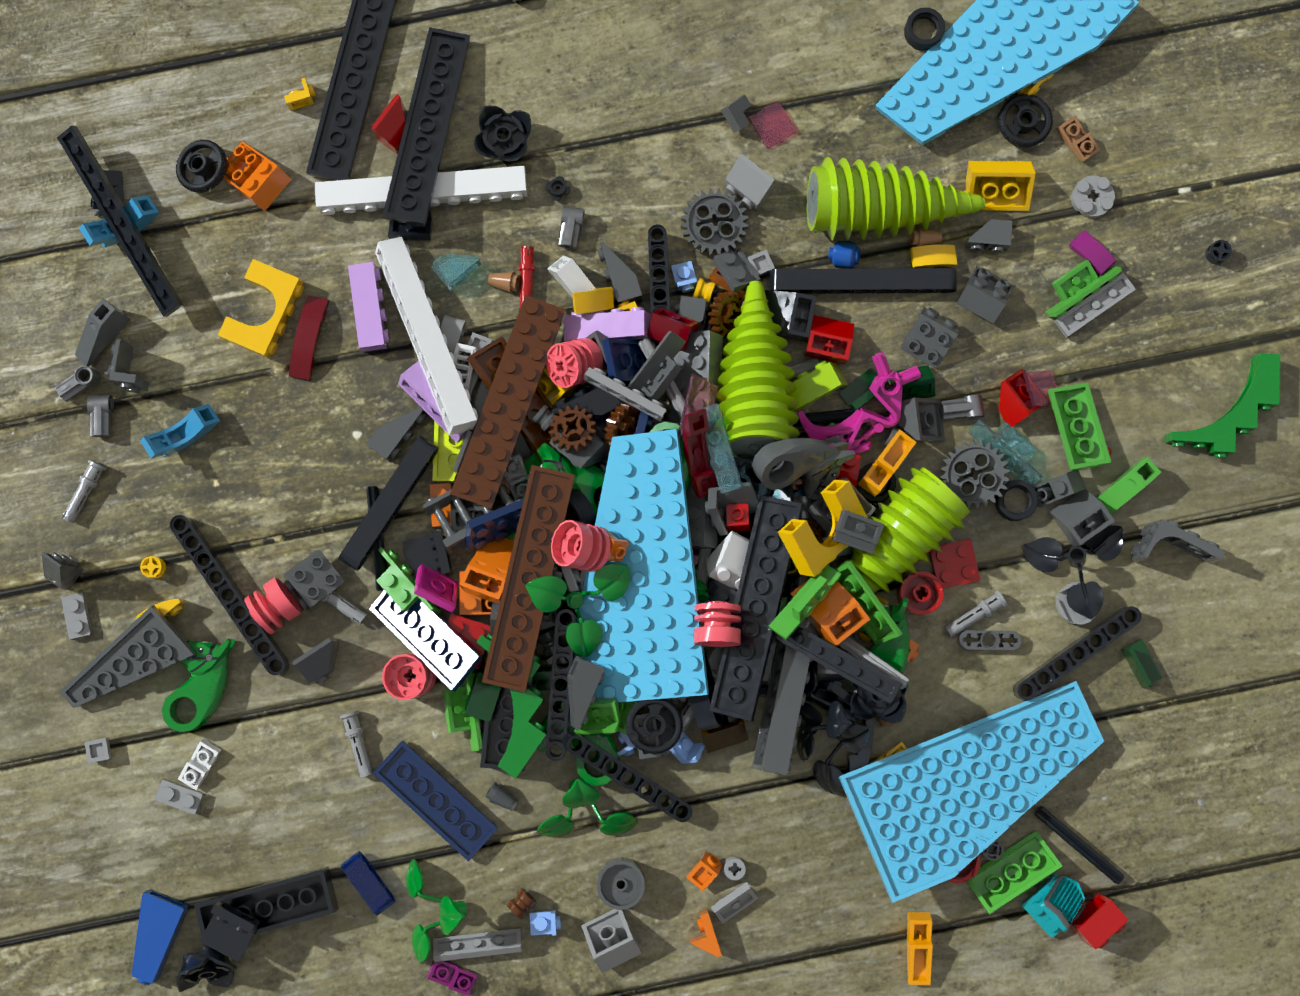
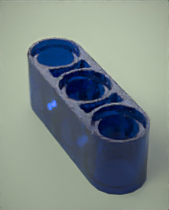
M356 852L341 864L342 870L375 915H380L396 902L390 890L362 852Z

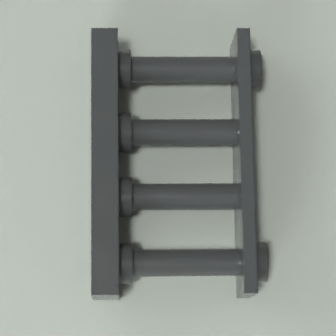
M501 484L498 495L503 501L504 506L516 502L511 500L503 484ZM451 490L438 497H432L423 504L427 516L434 513L447 536L443 543L449 555L466 546L467 521L472 520L463 501L450 495ZM454 503L466 524L465 528L459 532L453 530L442 508ZM480 506V507L482 508L484 514H487V513L493 511V510H490V509H487V508H485V507Z

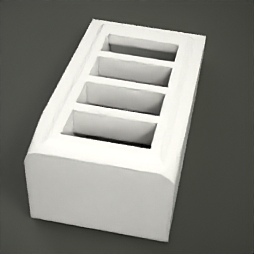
M456 343L454 365L456 369L468 371L467 374L461 373L463 379H466L465 383L462 382L464 389L469 391L474 369L470 363L467 366L459 364V361L468 362V356L461 355V352L471 353L472 355L478 351V348Z

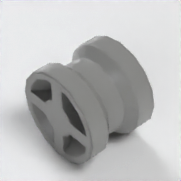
M729 857L724 862V873L730 880H739L744 876L746 871L745 864L739 857Z

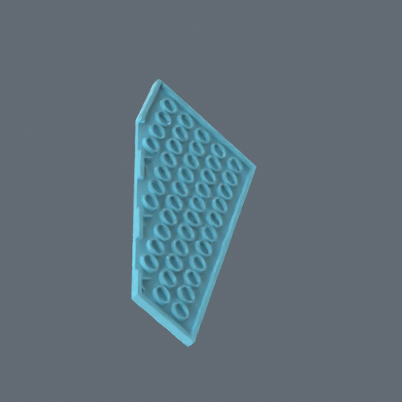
M976 0L943 34L942 39L932 46L875 105V109L923 146L968 118L985 112L1030 84H1036L1061 70L1063 66L1089 52L1096 51L1138 7L1139 1Z
M673 429L612 437L595 526L607 529L617 539L630 542L622 561L607 560L604 564L628 565L630 582L625 594L614 601H607L602 593L599 595L583 596L584 602L578 608L583 622L589 619L596 621L602 629V640L588 657H581L574 652V659L578 656L605 668V676L603 682L596 688L595 699L617 698V702L708 695L709 688L704 646L702 644L701 646L694 644V629L701 627V623L694 620V616L700 615V613L694 611V605L699 604L679 430ZM595 572L585 573L582 590H599L593 582Z
M1077 681L839 776L891 902L894 903L958 875L963 868L990 846L1081 761L1104 742V739Z

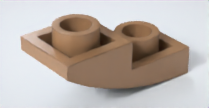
M1076 116L1071 117L1056 128L1064 142L1081 162H1084L1100 150L1090 132H1085Z

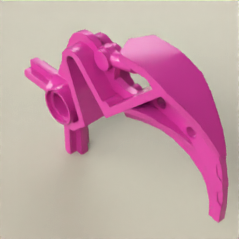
M884 352L875 354V356H872L878 376L874 378L869 389L891 413L890 416L884 417L860 407L859 410L857 409L841 423L823 427L811 423L803 410L797 413L803 428L811 439L824 440L827 436L839 435L842 442L849 444L845 450L855 451L856 455L869 450L872 443L870 440L863 441L864 439L867 440L876 432H882L884 427L890 428L899 422L901 417L902 385L921 378L918 367L914 366L897 373L894 370H890ZM894 380L890 388H884L886 381ZM865 422H871L872 427L863 433V436L859 439H855L861 425Z

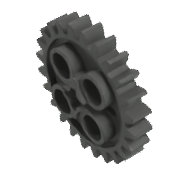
M710 188L707 195L702 190L700 198L697 195H693L694 202L687 201L689 208H683V213L686 215L681 216V221L686 222L681 224V229L686 230L683 233V237H690L687 244L695 243L693 250L695 251L700 247L701 255L707 250L709 257L712 256L713 252L719 255L722 250L728 253L729 247L735 251V243L742 244L740 237H746L747 233L743 230L748 229L749 226L743 223L748 221L749 217L743 215L746 213V208L740 209L742 201L735 202L736 195L729 198L728 191L722 195L720 188H718L716 194H713ZM724 207L729 210V213L722 215L718 210ZM700 210H705L709 215L702 218L697 213ZM713 219H716L717 226H714L712 223ZM729 228L732 233L724 235L721 233V229ZM707 230L711 233V236L704 238L700 235V232Z
M971 440L970 446L966 442H962V449L955 446V454L948 452L951 459L943 460L948 464L947 467H941V470L946 472V475L940 476L941 479L947 480L944 484L964 504L967 502L969 509L972 508L973 504L976 505L977 509H980L981 503L989 507V500L996 504L995 496L998 495L1003 498L1004 496L1000 492L1001 489L1008 490L1004 482H1011V479L1006 477V474L1011 473V470L1005 469L1010 463L1008 461L1002 462L1006 455L1004 453L997 455L1000 449L996 447L991 450L992 443L990 442L984 447L983 440H980L978 445H976L974 440ZM985 455L988 460L986 465L978 466L977 459ZM960 463H966L967 470L963 474L957 472V466ZM989 467H994L992 471L979 474L977 480L970 477L962 482H958L959 478L973 475V470L982 472ZM988 475H993L995 478L992 486H986L984 483ZM967 483L974 484V491L970 494H966L964 491Z

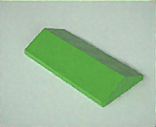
M1082 383L1049 389L1048 394L1070 471L1088 470L1110 464L1111 459L1089 384Z
M845 561L833 568L842 574L838 582L857 600L870 618L863 625V628L875 645L903 634L851 561Z
M1035 831L1004 851L1000 859L996 861L990 860L982 865L978 873L967 881V884L981 905L991 915L1063 868V866L1039 833Z

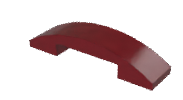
M308 295L295 334L289 377L310 381L315 363L313 358L322 321L326 317L329 299Z
M704 408L686 414L683 423L684 457L692 487L698 498L707 496L708 488L717 487L715 471L709 467L705 431L709 430L707 411Z

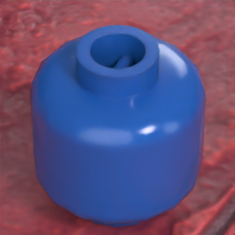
M837 241L834 247L829 249V260H832L833 266L836 268L853 269L860 261V247H857L855 242Z

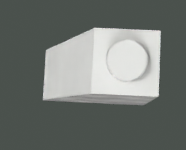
M562 256L547 268L571 297L572 292L596 289L572 258Z

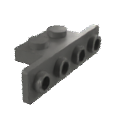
M668 331L626 388L639 390L650 400H658L682 369L674 360V357L686 341L674 332Z

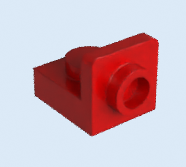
M728 504L726 506L729 532H750L751 522L748 504Z

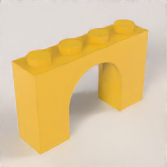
M253 259L244 278L249 283L265 289L274 295L276 302L275 312L270 320L258 326L246 325L226 316L218 336L227 342L269 359L276 352L278 346L276 342L279 336L284 334L287 318L292 316L295 310L294 303L297 297L299 298L302 295L304 286H302L303 282L299 278Z
M833 480L821 492L832 515L831 532L823 543L820 544L817 541L807 520L791 519L778 531L800 575L812 577L819 575L823 568L834 561L837 555L848 547V545L832 540L836 533L835 529L842 509L868 518L850 481Z

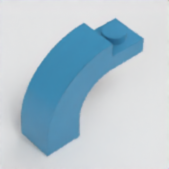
M149 195L131 198L125 206L139 231L149 225L159 213ZM106 219L83 223L79 228L89 246L102 244L104 248L119 243Z
M210 404L193 408L186 417L175 425L163 431L144 436L140 442L151 459L161 455L167 457L201 439L220 420Z

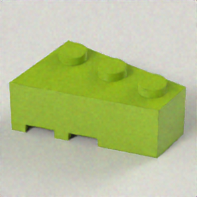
M823 361L814 366L816 370L810 373L805 371L796 376L797 380L792 382L796 386V391L789 396L795 398L798 405L791 410L792 412L796 413L820 398L831 395V392L840 387L845 388L848 386L837 363Z

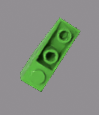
M1146 456L1139 459L1101 493L1097 499L1112 514L1162 472Z

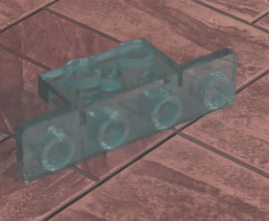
M715 403L704 407L707 411L709 430L705 431V438L711 457V467L715 471L720 492L725 494L742 488L721 409L719 404Z
M979 419L968 430V433L978 442L980 440L984 441V447L989 442L992 443L991 450L998 447L1000 450L997 455L1003 453L1006 455L1002 462L1008 461L1010 464L1006 468L1011 470L1020 480L1029 483L1033 487L1043 477L1028 463L1037 450L1010 427L1008 423L1004 422L994 432Z

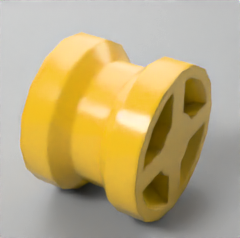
M699 278L693 297L706 299L707 303H709L716 283H707L704 279Z
M149 556L143 559L140 569L146 577L160 578L165 574L167 566L163 559Z

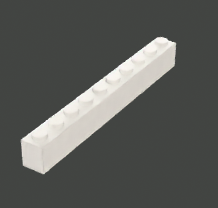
M515 166L439 172L430 207L439 206L440 203L458 205L460 202L469 201V203H480L481 200L498 202L503 198L521 200L523 197H528L525 167ZM392 176L315 182L316 207L324 215H333L339 211L344 213H355L356 210L373 212L377 208H384Z
M402 237L379 241L375 254L448 434L450 436L472 430L478 420L477 411L475 408H472L470 394L467 389H464L462 384L461 372L457 371L454 365V355L447 348V338L440 331L439 319L433 314L430 298L426 297L424 282L419 280L416 263L412 262L410 258L409 246L404 243Z

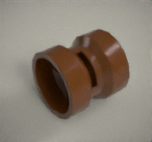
M521 888L517 892L516 899H511L506 905L514 915L522 920L527 914L526 909L533 908L537 901L525 889Z

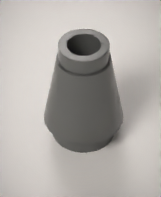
M494 782L485 795L489 799L488 802L513 811L519 802L501 783L497 784Z

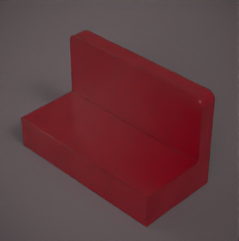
M660 308L652 313L647 336L661 342L668 331H672L686 341L681 350H686L690 334L698 330L699 322Z

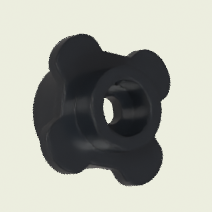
M561 176L546 184V190L550 191L554 201H558L561 196L570 193V187L566 186L564 178Z

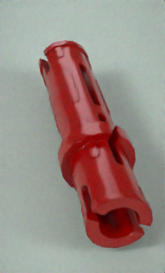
M527 246L520 247L521 265L518 266L520 271L519 310L525 295L532 297L533 271H535V266L533 265L534 247L531 246L528 249Z

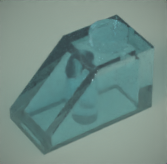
M446 254L444 257L439 256L435 259L431 269L450 291L477 269L481 262L477 256Z

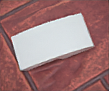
M202 739L191 759L187 761L178 780L197 790L208 775L222 749Z

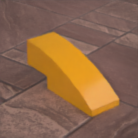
M899 429L858 485L876 497L914 447L916 441Z
M908 912L907 915L908 985H931L933 944L931 941L932 918L929 912Z

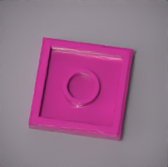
M421 564L417 569L414 594L453 612L456 608L458 582Z

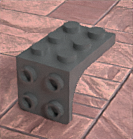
M1161 519L1146 524L1140 534L1142 538L1131 551L1133 555L1131 560L1134 562L1146 560L1159 540L1166 541L1205 562L1221 560L1225 551L1219 549L1220 546L1212 541H1203L1200 539V535L1188 530L1186 532L1180 529L1181 526L1178 523L1170 520L1167 522Z

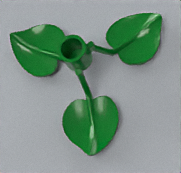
M606 564L597 570L593 578L595 587L599 589L597 591L582 590L580 592H570L569 588L567 589L566 583L557 576L536 578L525 584V587L535 607L542 612L557 610L561 605V600L570 608H573L579 623L574 622L568 625L566 640L570 648L577 655L588 657L600 644L602 629L594 620L589 619L583 622L578 608L584 602V595H599L602 593L607 601H614L622 597L630 582V570L626 564Z
M575 779L569 783L570 789L562 798L563 805L569 807L568 815L566 817L563 815L552 816L546 819L536 831L540 835L559 837L568 834L574 828V822L570 820L573 808L584 807L585 805L592 806L598 819L603 824L600 827V831L606 835L615 836L626 833L637 824L638 819L625 812H618L604 819L595 805L600 798L599 792L583 779Z
M413 858L406 873V888L412 898H416L418 895L420 898L440 902V921L428 925L424 929L421 924H417L412 933L414 954L418 961L423 964L428 959L431 950L430 938L427 932L440 925L443 934H451L461 921L466 918L467 906L464 901L454 902L449 896L438 898L423 894L424 880L417 861Z

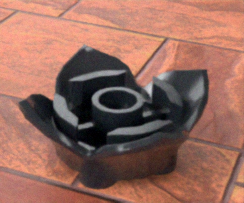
M484 106L479 116L480 133L474 140L476 151L487 158H497L504 161H515L522 158L527 151V138L531 132L530 115L521 110L506 113L498 106ZM500 134H509L506 139H500Z
M852 682L854 693L851 697L850 708L854 718L871 720L878 716L889 723L902 721L906 712L905 692L908 689V684L904 689L899 690L893 703L890 704Z
M204 946L199 952L183 955V964L176 980L179 992H182L199 984L201 979H206L215 986L229 987L234 978V971L238 969V966L228 956L208 946Z

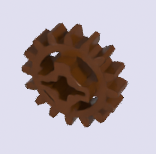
M734 292L719 293V297L713 298L715 304H710L712 312L708 313L711 316V320L708 323L713 324L711 330L722 335L723 338H727L728 333L735 328L734 321L742 313L741 306L744 299L739 298V294Z
M621 403L620 406L615 407V412L611 411V418H608L606 423L608 426L604 428L607 431L604 438L607 439L606 444L609 447L611 446L612 437L635 434L637 420L639 419V415H637L638 409L627 403Z
M569 405L566 406L565 412L559 409V416L553 415L552 419L554 422L549 423V427L552 429L549 431V435L553 437V444H558L559 450L566 447L567 453H570L571 449L574 448L576 453H579V447L581 446L586 450V443L592 444L593 438L591 436H596V430H594L596 423L592 421L593 415H587L585 408L579 411L577 405L574 407V410H571ZM583 422L587 425V431L582 428ZM559 427L563 430L561 437L558 434Z

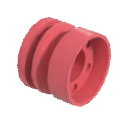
M579 338L557 343L549 349L546 357V369L553 383L562 388L589 383L584 380L588 368L603 370L604 367L600 348L589 338Z
M566 520L557 527L552 537V557L555 563L562 567L596 572L607 562L610 554V538L606 530L600 526Z
M277 577L272 578L263 585L266 595L255 590L253 592L254 597L248 595L244 599L253 619L270 635L276 632L275 625L278 628L283 627L281 616L288 621H292L302 613L301 607L292 593L286 589L283 582Z
M711 601L694 605V611L703 614L694 616V620L704 623V626L694 629L695 645L701 646L702 644V646L733 647L741 645V630L731 627V624L741 622V617L733 615L741 613L740 605L723 601Z
M414 653L401 654L391 658L384 666L382 681L386 691L393 698L400 700L422 697L431 691L437 679V676ZM410 673L416 674V678L410 676Z

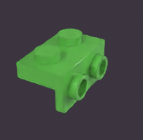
M617 698L595 699L594 703L588 707L586 712L588 716L585 724L579 730L574 729V731L585 736L599 733H616L622 721Z

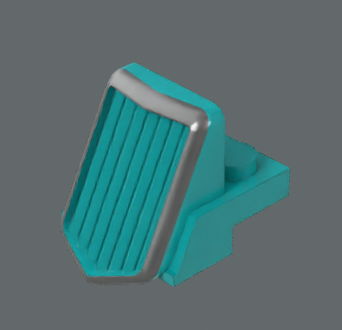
M1055 873L1040 884L1037 891L1022 901L1021 906L1053 938L1060 931L1066 932L1071 928L1074 921L1079 918L1085 908L1086 900L1078 881L1065 875L1057 876Z

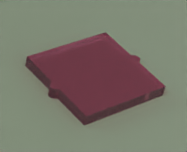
M779 101L766 108L762 107L761 111L749 117L750 122L767 149L779 142L783 143L784 139L797 132Z
M1051 370L1024 373L1027 392L1030 395L1033 407L1052 405L1048 390L1058 387L1055 385Z

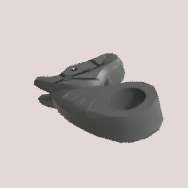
M810 438L785 439L763 446L755 455L752 467L762 484L770 490L782 489L792 484L802 475H805L802 491L808 498L819 500L823 497L821 492L839 476L841 465L855 457V451L845 450L849 445L847 442L830 444L822 440ZM782 461L777 468L771 470L777 463Z

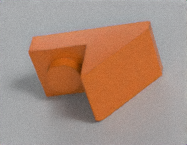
M708 910L699 912L700 919H697L700 932L705 931L706 934L690 939V943L716 957H720L722 953Z

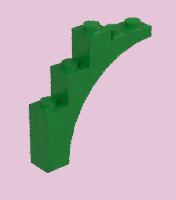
M1258 353L1251 357L1250 373L1245 388L1230 410L1213 424L1204 428L1166 434L1165 443H1171L1172 447H1185V444L1193 445V448L1196 449L1207 448V454H1213L1214 458H1228V455L1235 453L1236 434H1250V431L1258 427V410L1270 411L1271 408L1279 405L1281 354Z
M481 635L476 642L489 652L492 635ZM534 655L528 684L542 666L538 663L540 658ZM534 686L530 689L527 687L526 692L510 689L514 714L512 734L506 752L498 767L515 779L547 735L544 732L546 727L536 720L534 723L530 722L545 700L541 697L543 693Z

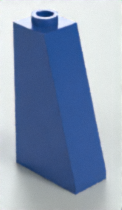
M151 889L143 892L132 969V976L138 978L137 981L144 985H150L159 980L190 905Z

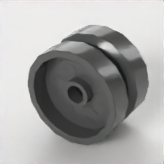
M625 857L614 858L606 862L601 868L597 879V892L601 900L607 906L617 910L629 909L640 901L645 890V876L641 867L634 860ZM623 880L625 882V886L622 885L621 888L618 887V881Z

